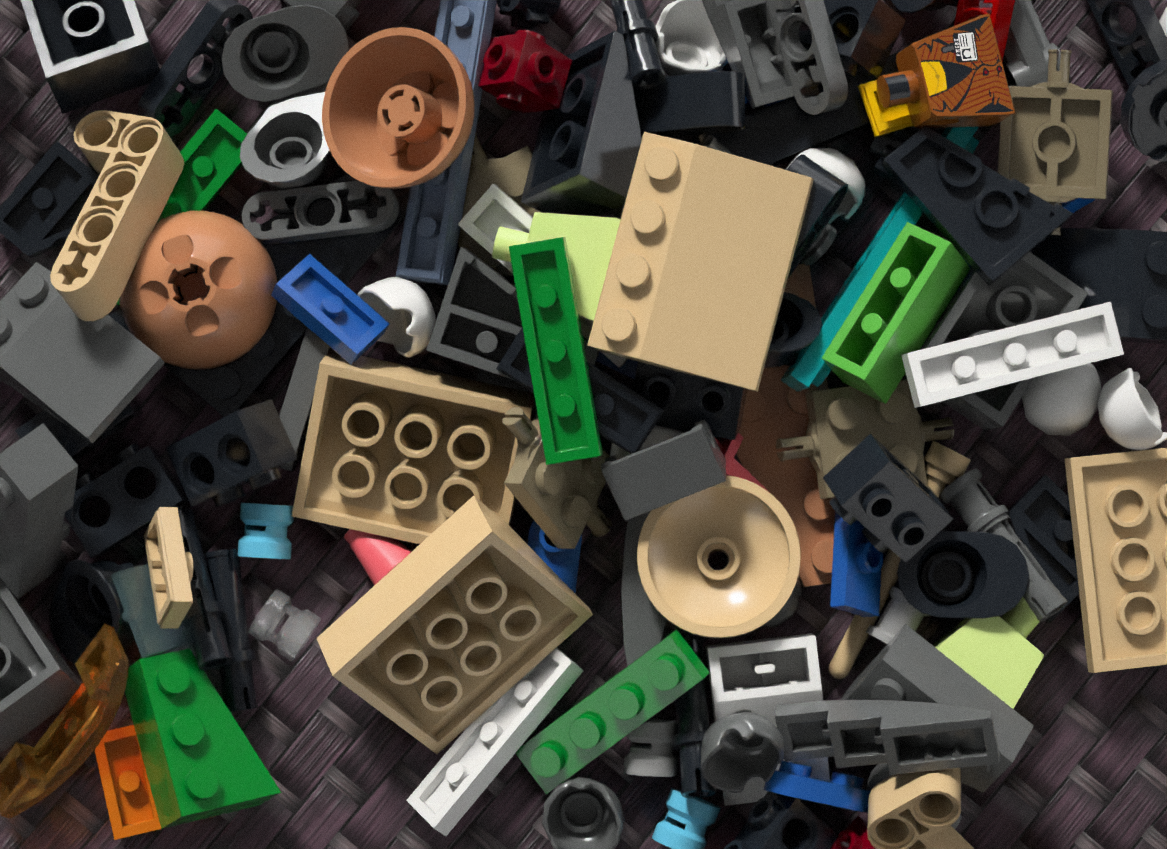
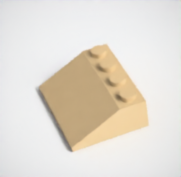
M644 132L587 346L603 353L758 392L814 179L698 144Z
M330 349L319 364L292 517L421 544L474 495L510 526L516 497L504 482L515 462L518 443L517 438L503 424L502 419L507 418L505 413L509 409L521 407L525 415L532 422L536 409L534 393L365 356L359 357L350 365L336 351Z
M473 495L318 636L317 641L334 678L434 753L438 754L593 614L590 608L504 520Z

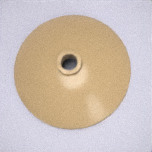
M726 475L725 482L651 510L641 529L637 547V564L640 580L646 595L656 610L678 628L691 634L708 638L736 637L752 632L766 624L787 603L796 585L800 569L801 551L799 538L794 523L783 505L761 486L746 479ZM715 551L723 552L728 558V565L722 570L712 569L707 561L711 553Z

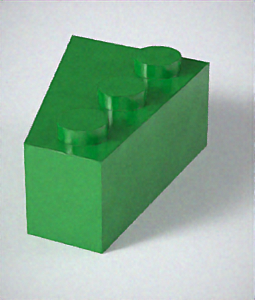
M190 648L139 659L120 674L161 829L258 806L282 793L206 673L199 669L198 661Z

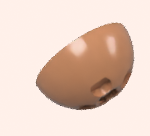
M405 27L389 28L373 33L355 44L343 56L329 79L322 106V125L327 146L336 162L346 173L367 185L398 189L425 183L444 172L458 158L469 139L475 111L472 84L463 64L454 52L429 33Z
M185 211L172 214L157 221L119 298V305L131 334L160 356L164 362L186 369H211L226 365L242 357L263 337L272 321L277 300L271 296L277 283V275L266 247L244 228L242 223L215 212ZM195 268H197V273L189 274L186 277L183 276L189 272H195ZM178 287H180L181 294L184 297V299L181 302L179 301L181 299V296L179 294Z

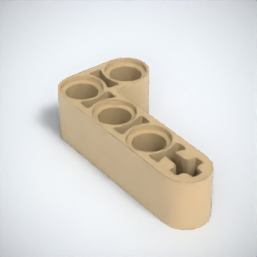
M107 110L89 113L80 120L75 128L74 141L99 177L50 274L52 285L75 315L84 321L102 319L117 304L142 249L151 235L184 166L182 154L158 120L151 117Z
M953 768L895 774L876 784L871 789L868 800L867 834L872 846L875 849H974L951 826L958 820L961 814V769Z

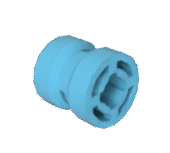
M241 503L240 519L245 524L244 536L238 540L237 556L291 559L292 543L287 538L288 526L294 522V517H292L293 506Z
M671 788L666 800L667 815L665 820L657 823L652 839L671 849H705L707 844L704 837L709 825L716 822L721 808L697 796L693 799L684 798L681 796V790Z

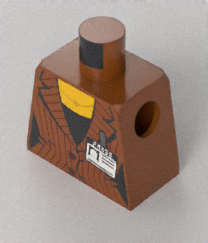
M990 14L978 16L910 44L896 54L899 72L882 75L877 79V94L881 105L884 108L907 104L912 124L916 128L924 126L928 128L985 127L996 125L1015 114Z

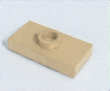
M159 507L144 534L157 623L160 625V629L179 628L193 603L190 585L193 577V558L191 553L185 552L178 507Z

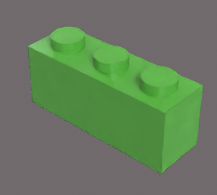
M907 222L822 356V360L843 383L886 404L906 373L901 355L921 349L971 268L951 242Z

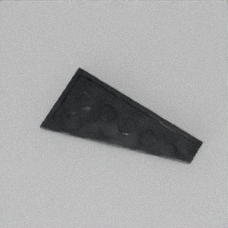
M347 173L330 184L358 180ZM410 187L391 189L399 201V214L396 221L383 231L272 245L263 244L274 264L277 282L310 254L347 286L405 219ZM376 193L369 194V203L352 206L348 201V195L342 196L347 209L345 223L352 221L349 215L351 210L362 209L371 218L377 217L378 208L386 206V202L381 201ZM327 198L314 200L307 209L308 222L314 226H323L329 223L335 213L333 202ZM295 205L291 206L293 213L278 214L261 225L266 231L272 230V221L289 218L294 223L293 229L299 228L294 214ZM195 268V272H189L183 276L186 277L189 274L197 273V268ZM178 287V291L181 296V299L179 301L181 302L184 299V297L181 294L180 287ZM277 301L274 316L263 337L250 351L237 360L211 369H186L170 365L166 362L164 366L223 417H226L240 410L303 338L307 326ZM121 309L109 315L129 331Z

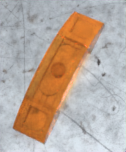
M104 624L75 663L83 683L36 746L31 747L16 742L1 762L0 814L2 817L11 819L55 791L86 761L109 729L125 692L129 667L128 658L114 627Z

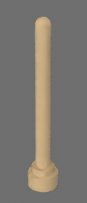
M933 441L924 457V461L928 462L925 467L926 474H928L926 477L927 485L939 498L940 493L947 484L950 485L955 481L956 477L959 478L964 475L971 460ZM891 549L888 550L881 568L879 614L889 597V590L898 579L897 571L900 557ZM858 615L854 616L829 664V673L832 677L843 679L849 674L869 635L866 631L870 625L874 626L878 616L866 618Z

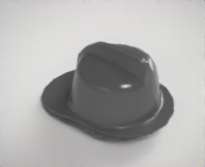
M304 4L289 6L258 16L235 28L224 44L221 59L224 75L234 90L248 99L266 102L281 99L328 82L340 60L349 51L347 33L335 16L324 8Z
M328 82L281 99L273 100L241 143L240 160L245 171L255 179L267 182L272 191L309 187L317 182L325 171L327 156L330 150L323 131L322 106Z

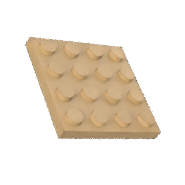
M1167 448L1065 458L1088 672L1098 673L1167 665Z

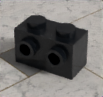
M642 362L637 363L633 390L664 409L663 414L656 423L657 426L691 431L692 427H695L696 422L705 419L714 437L735 440L742 423L747 389Z
M871 434L823 477L834 494L829 503L836 513L849 525L858 520L864 526L861 529L862 533L879 552L883 554L888 549H891L905 563L953 520L935 492Z

